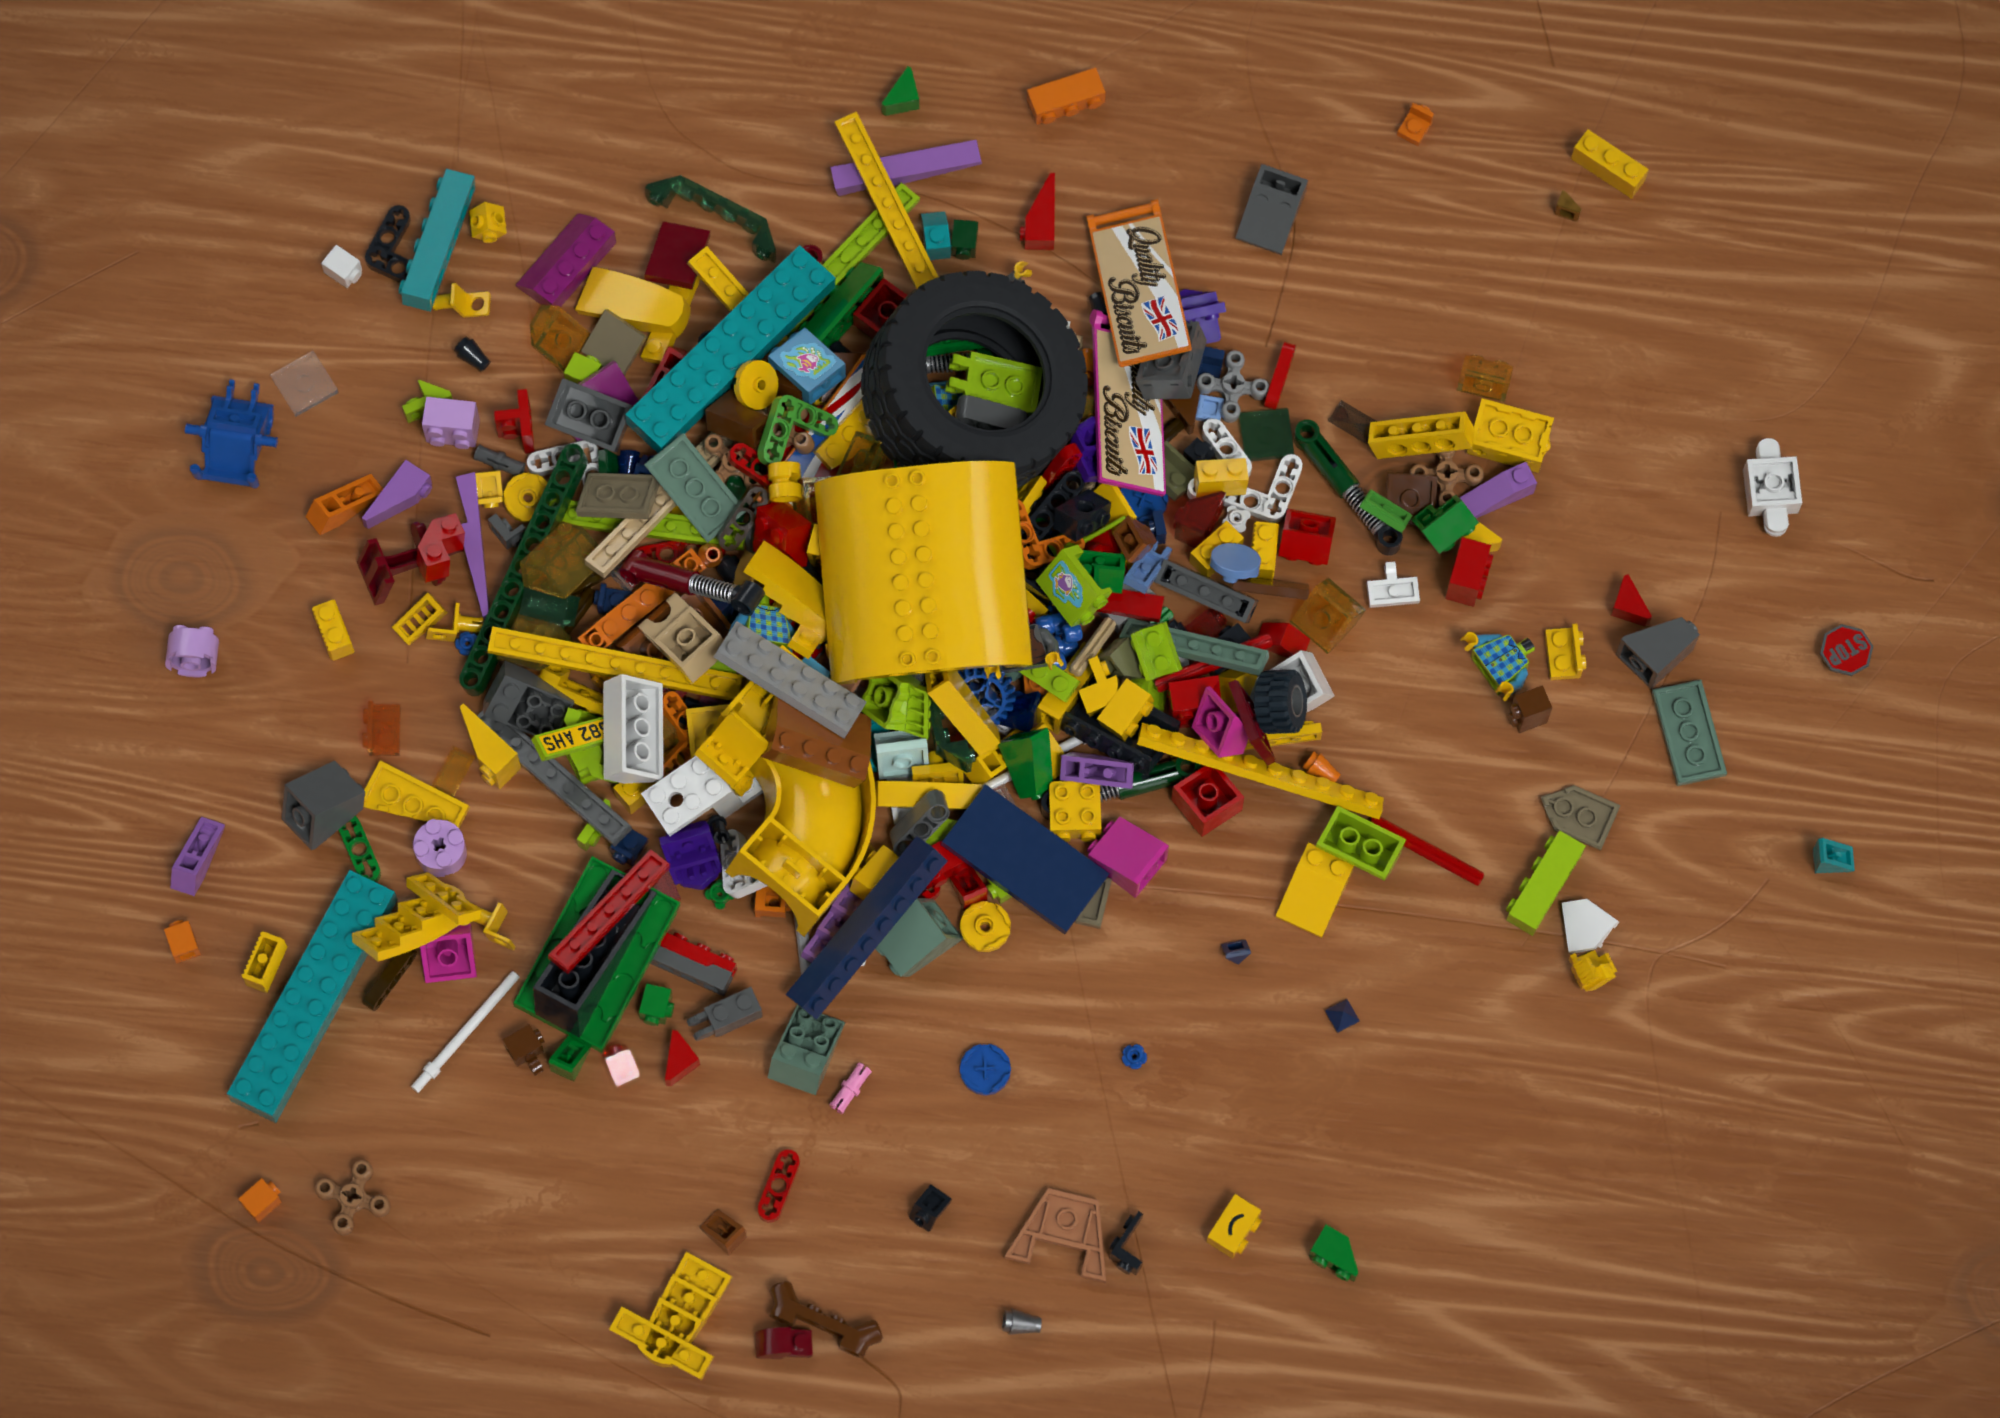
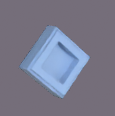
M1200 394L1195 420L1203 422L1209 419L1221 420V408L1224 405V398Z

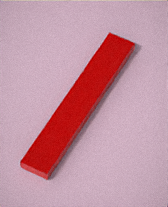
M650 849L548 954V959L568 974L670 869V864Z

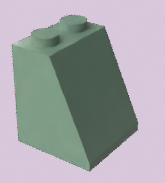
M917 898L875 949L882 956H886L890 962L889 967L895 975L910 977L955 946L963 938L934 899Z

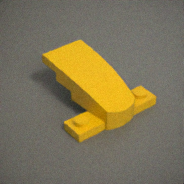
M592 267L575 310L581 315L601 318L603 312L609 309L639 331L651 332L641 358L645 362L660 364L668 347L674 346L676 338L682 334L688 324L691 310L690 304L701 279L697 275L693 290L671 285L669 289L627 274Z
M763 541L743 572L765 585L763 588L765 595L782 605L779 613L800 624L787 646L809 660L818 644L828 640L823 586L791 558L766 541Z
M426 872L406 878V887L421 898L399 902L398 912L375 917V927L353 932L352 942L376 961H381L421 947L445 935L458 925H468L472 921L481 919V910L465 899L460 889L445 884L431 873Z
M686 1252L675 1274H672L662 1297L659 1298L650 1320L648 1321L621 1306L609 1330L638 1345L644 1357L652 1364L660 1367H673L675 1365L702 1380L714 1356L691 1343L712 1314L733 1277Z

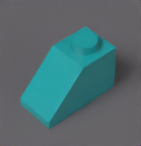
M946 212L921 214L925 250L930 260L951 258V243Z

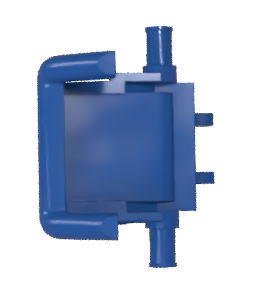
M230 379L229 386L227 385L226 397L212 396L211 409L205 424L199 426L186 423L185 434L199 435L202 438V452H205L204 470H201L199 465L193 464L190 466V471L197 480L216 481L256 489L260 483L255 474V462L258 459L263 445L277 448L278 437L266 436L270 435L272 430L274 405L258 402L259 383H254V389L251 390V401L233 399L235 380Z

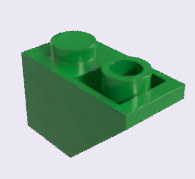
M1326 1224L1313 1245L1309 1257L1313 1258L1312 1262L1324 1269L1327 1266L1334 1270V1274L1338 1278L1346 1282L1348 1280L1355 1282L1359 1272L1349 1237Z

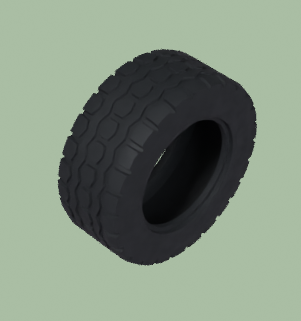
M965 271L963 274L962 272L946 274L925 282L906 296L874 336L870 349L866 353L862 368L863 373L861 375L862 403L866 419H870L868 425L876 441L882 442L880 447L891 461L896 460L898 462V468L964 461L1015 462L1018 489L1040 474L1075 434L1085 411L1088 378L1087 374H1085L1087 368L1083 351L1078 350L1080 343L1072 328L1068 329L1066 327L1068 322L1057 308L1053 310L1050 308L1052 303L1039 292L1033 294L1031 287L1016 279L1010 282L1007 276L992 272L986 275L985 271ZM964 340L979 344L1000 358L1042 367V378L1036 410L1022 423L1002 430H984L961 422L940 404L929 385L926 373L928 347L941 341Z

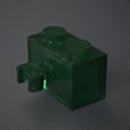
M525 585L519 615L528 617L527 622L542 625V621L550 622L549 627L564 630L565 625L574 627L580 597Z

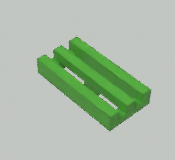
M1371 489L1359 506L1401 533L1413 516Z

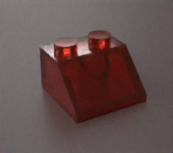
M1223 491L1188 500L1184 508L1180 506L1174 517V538L1193 548L1200 545L1210 536L1224 510L1226 493Z

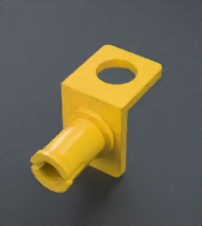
M452 283L451 294L437 295L433 309L436 311L453 308L463 318L488 316L490 313L491 294L488 291L466 293L459 285ZM482 298L484 306L480 310H473L472 303L474 300Z
M456 603L453 612L452 630L428 628L426 639L455 642L459 631L479 633L483 625V617L461 616V613H459L460 603Z
M498 903L494 912L478 907L481 910V919L474 922L486 926L483 933L488 940L514 951L515 945L512 941L497 934L508 913L504 905Z

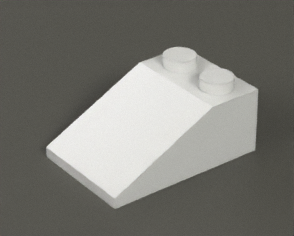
M1301 650L1270 669H1294L1300 673L1306 688L1307 712L1335 696L1311 652ZM1255 682V684H1254L1253 690H1252L1251 695H1250V697H1251V699H1252L1253 701H1254V692H1255L1256 682Z

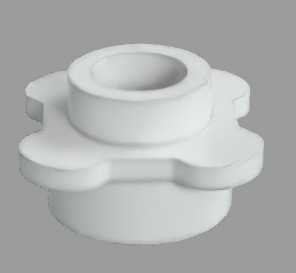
M1233 505L1227 508L1228 514L1223 519L1222 524L1228 521L1239 533L1246 530V521L1251 516L1250 512L1237 509Z

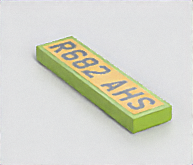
M604 716L535 735L531 740L542 762L604 745Z

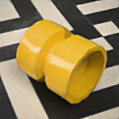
M783 461L768 465V479L772 481V484L769 486V500L771 502L787 503L802 499V485L798 483V480L801 478L800 463Z

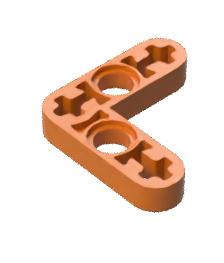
M1018 499L1021 529L1027 534L1026 540L1022 539L1025 569H1036L1049 565L1055 557L1048 554L1047 545L1053 546L1056 549L1057 555L1069 542L1079 545L1084 550L1085 541L1083 538L1075 542L1065 535H1060L1039 542L1026 508ZM1027 555H1033L1035 559H1029Z
M674 691L663 692V719L679 742L663 758V778L682 766L677 759L679 752H682L685 756L684 763L691 759L690 749L688 748L690 743L686 709L688 707ZM681 716L686 721L684 730L679 726V718ZM672 768H673V770H670V771L666 774V771H665V770H668V769H672Z

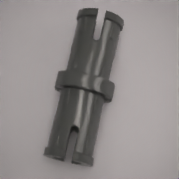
M479 445L474 454V460L493 466V470H502L515 476L522 474L525 470L526 463L507 457L506 453L502 451L498 453Z

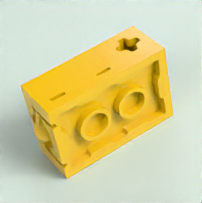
M1482 398L1474 424L1473 447L1467 450V454L1511 466L1527 462L1531 471L1539 473L1543 457L1551 447L1549 435L1554 418Z

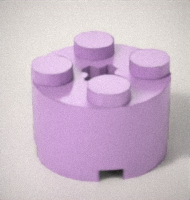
M184 625L174 626L173 631L168 636L166 668L171 671L173 667L178 670V675L186 677H205L208 671H212L213 674L216 671L219 639L213 634L214 630L210 627L196 629L188 628Z
M431 819L417 831L414 837V853L424 872H429L435 877H445V875L454 874L459 871L464 865L467 857L466 844L462 832L455 824L446 820ZM436 847H445V849L440 848L438 851L435 849Z

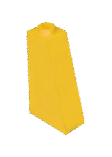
M1086 642L1082 643L1064 670L1080 681L1068 702L1062 701L1048 691L1037 707L1036 723L1040 724L1043 722L1048 730L1057 735L1061 731L1063 715L1065 712L1070 713L1081 699L1078 690L1088 687L1090 679L1094 676L1090 664L1079 677H1076L1069 671L1070 665L1086 645ZM1102 648L1098 651L1096 656H1099L1103 652Z
M958 671L925 673L928 695L978 755L981 756L985 752L994 750L1001 743L999 729Z

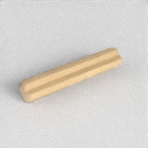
M1109 617L1104 618L1070 665L1069 671L1071 674H1074L1076 677L1083 674L1090 664L1088 659L1096 656L1114 631L1116 626L1114 620Z

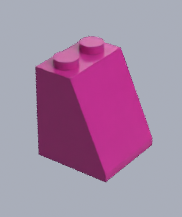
M1119 817L1115 822L1110 821L1103 830L1105 835L1100 841L1095 840L1087 850L1089 853L1088 858L1109 873L1108 878H1111L1113 882L1136 898L1167 861L1169 846L1122 817Z

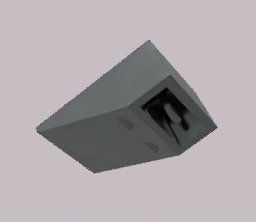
M1262 164L1235 239L1282 255L1306 194L1308 180Z
M504 661L483 700V714L488 718L535 736L560 729L564 723L568 707L572 708L574 701L529 670Z

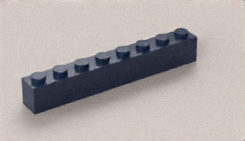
M916 836L785 995L817 1020L947 863V860L932 846Z

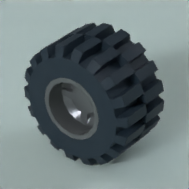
M1294 669L1265 670L1261 672L1257 679L1254 692V709L1259 727L1265 734L1298 733L1303 727L1307 712V694L1300 673Z

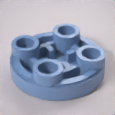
M1225 543L1216 546L1211 552L1210 567L1222 575L1225 582L1236 583L1238 579L1256 578L1259 574L1261 558L1255 550L1248 546L1237 543Z

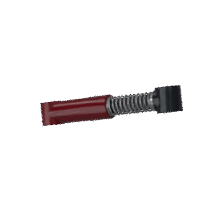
M635 549L628 554L618 569V574L628 583L637 585L640 582H644L693 596L697 594L727 602L737 612L745 616H752L765 595L764 590L752 581L746 580L742 585L729 584L725 581L703 576L695 570L651 559L645 553Z

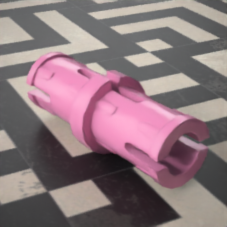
M857 1063L847 1081L844 1080L842 1082L841 1090L829 1104L835 1110L838 1104L842 1102L837 1110L840 1114L844 1113L853 1097L859 1095L860 1087L869 1074L872 1073L866 1067L862 1074L859 1075L864 1067L862 1063Z

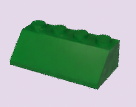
M862 262L856 268L852 267L845 275L846 280L840 286H835L830 292V298L825 304L821 303L814 311L815 316L809 322L805 321L798 332L805 327L827 348H830L833 343L839 341L853 325V313L884 278V270L878 266Z

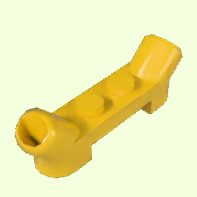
M546 664L542 665L539 678L571 698L574 704L584 707L587 712L604 716L603 694L569 680L568 677L571 671L569 669Z

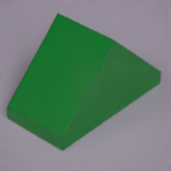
M909 66L906 67L882 102V114L885 116L919 109V96L913 71Z
M568 1035L549 1060L551 1072L574 1082L591 1047Z

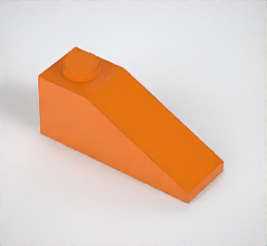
M372 474L366 475L314 499L305 517L319 535H322L341 526L372 504L383 488Z

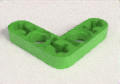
M778 396L774 399L758 447V459L764 465L780 462L793 424L824 437L836 433L838 420L834 415L793 396ZM784 402L785 406L788 407L787 411H784V407H782V403ZM803 409H806L810 415L807 423L801 419ZM826 421V424L829 425L828 429H825L824 425L816 422ZM776 423L782 427V433L779 437L773 433V427ZM768 449H771L773 458H770V455L767 453Z

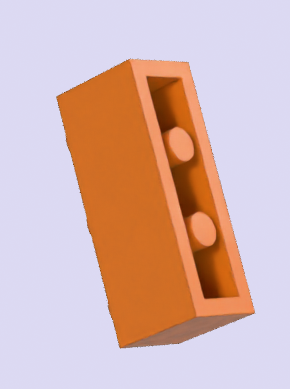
M1096 67L1027 89V102L1036 125L1052 123L1057 118L1065 115L1067 117L1074 116L1079 111L1087 108H1098L1102 103H1105L1106 92Z

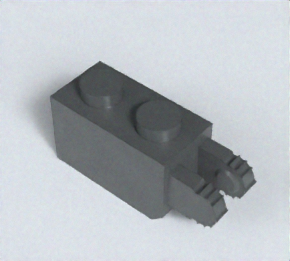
M749 987L705 1007L704 1012L689 1018L687 1023L688 1026L692 1027L708 1020L710 1026L697 1031L693 1035L695 1041H699L711 1035H715V1037L722 1036L762 1018L763 1015L759 1002L752 988Z

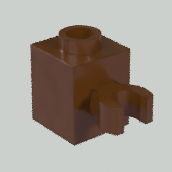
M530 1024L502 1039L505 1048L517 1067L527 1062L534 1076L544 1071L536 1057L544 1052L542 1043L545 1042L538 1029L533 1031Z

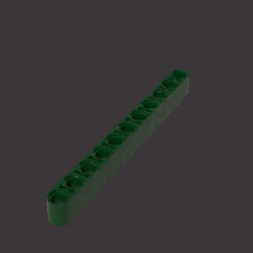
M568 444L562 450L461 671L459 682L470 696H479L485 691L500 659V655L487 653L489 646L488 637L491 635L492 626L513 630L588 464L587 456L581 446L577 444ZM573 455H580L576 462L569 461ZM563 477H570L566 484H559ZM553 499H560L558 505L549 506ZM542 522H550L548 527L539 529V525ZM532 544H540L537 550L529 551ZM529 566V570L526 573H519L521 567ZM519 588V592L515 596H508L510 590ZM509 611L507 617L498 618L500 612ZM481 656H488V660L485 663L478 664V659ZM478 678V682L474 686H467L470 679Z

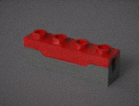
M666 933L650 964L721 996H725L737 972V964L734 962V959L723 953H720V956L714 954L704 944L697 943V945L687 942L688 938L679 933H674L673 935Z

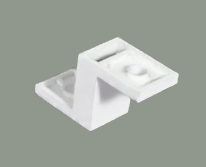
M695 756L641 794L667 834L672 836L711 808L720 816L727 818L762 794L763 790L754 777L751 788L740 797L736 795L728 783ZM675 794L683 796V803L678 807H673L670 804L671 797Z

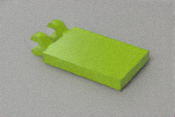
M973 351L970 352L969 357L953 354V358H950L948 369L955 371L966 370L965 380L950 377L949 382H946L945 392L952 394L963 393V395L974 396L1018 408L1027 412L1028 416H1031L1036 410L1042 378V367Z

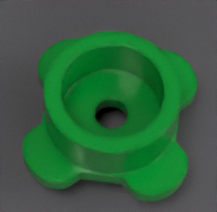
M717 880L705 892V898L711 900L715 904V908L719 910L724 909L725 904L729 900L734 899L724 891L723 880Z

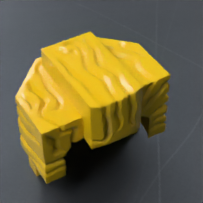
M1593 950L1577 957L1576 953L1570 955L1571 970L1575 974L1574 977L1577 979L1581 990H1596L1616 977L1615 973L1618 971L1611 957H1609V953L1598 957L1596 951Z

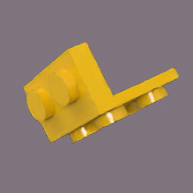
M730 712L694 754L733 788L765 752L769 742L737 713Z
M1073 781L1051 782L1049 785L1050 831L1065 842L1081 838V841L1091 842L1095 841L1096 838H1101L1100 785Z

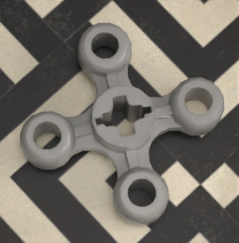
M1233 350L1226 355L1225 366L1228 373L1223 378H1214L1210 373H1202L1196 380L1201 394L1206 395L1213 391L1221 393L1225 399V403L1221 408V417L1228 423H1233L1239 418L1241 409L1238 405V399L1242 395H1251L1255 400H1263L1266 398L1270 387L1269 383L1261 378L1253 382L1245 381L1240 374L1245 358L1237 350Z

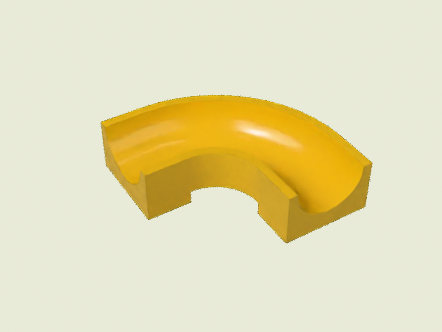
M783 645L780 646L781 649H783L784 651L788 652V653L791 654L792 656H794V657H796L797 659H799L796 655H794L791 651H789L785 646H783ZM750 680L721 713L708 737L711 736L730 712H735L765 738L774 695ZM761 756L749 769L759 782L764 793L766 802L765 818L762 825L739 850L725 872L732 878L737 875L750 876L774 890L793 911L798 923L796 931L803 937L806 936L836 900L857 871L866 854L872 836L876 811L875 780L870 761L866 780L855 788L762 758Z

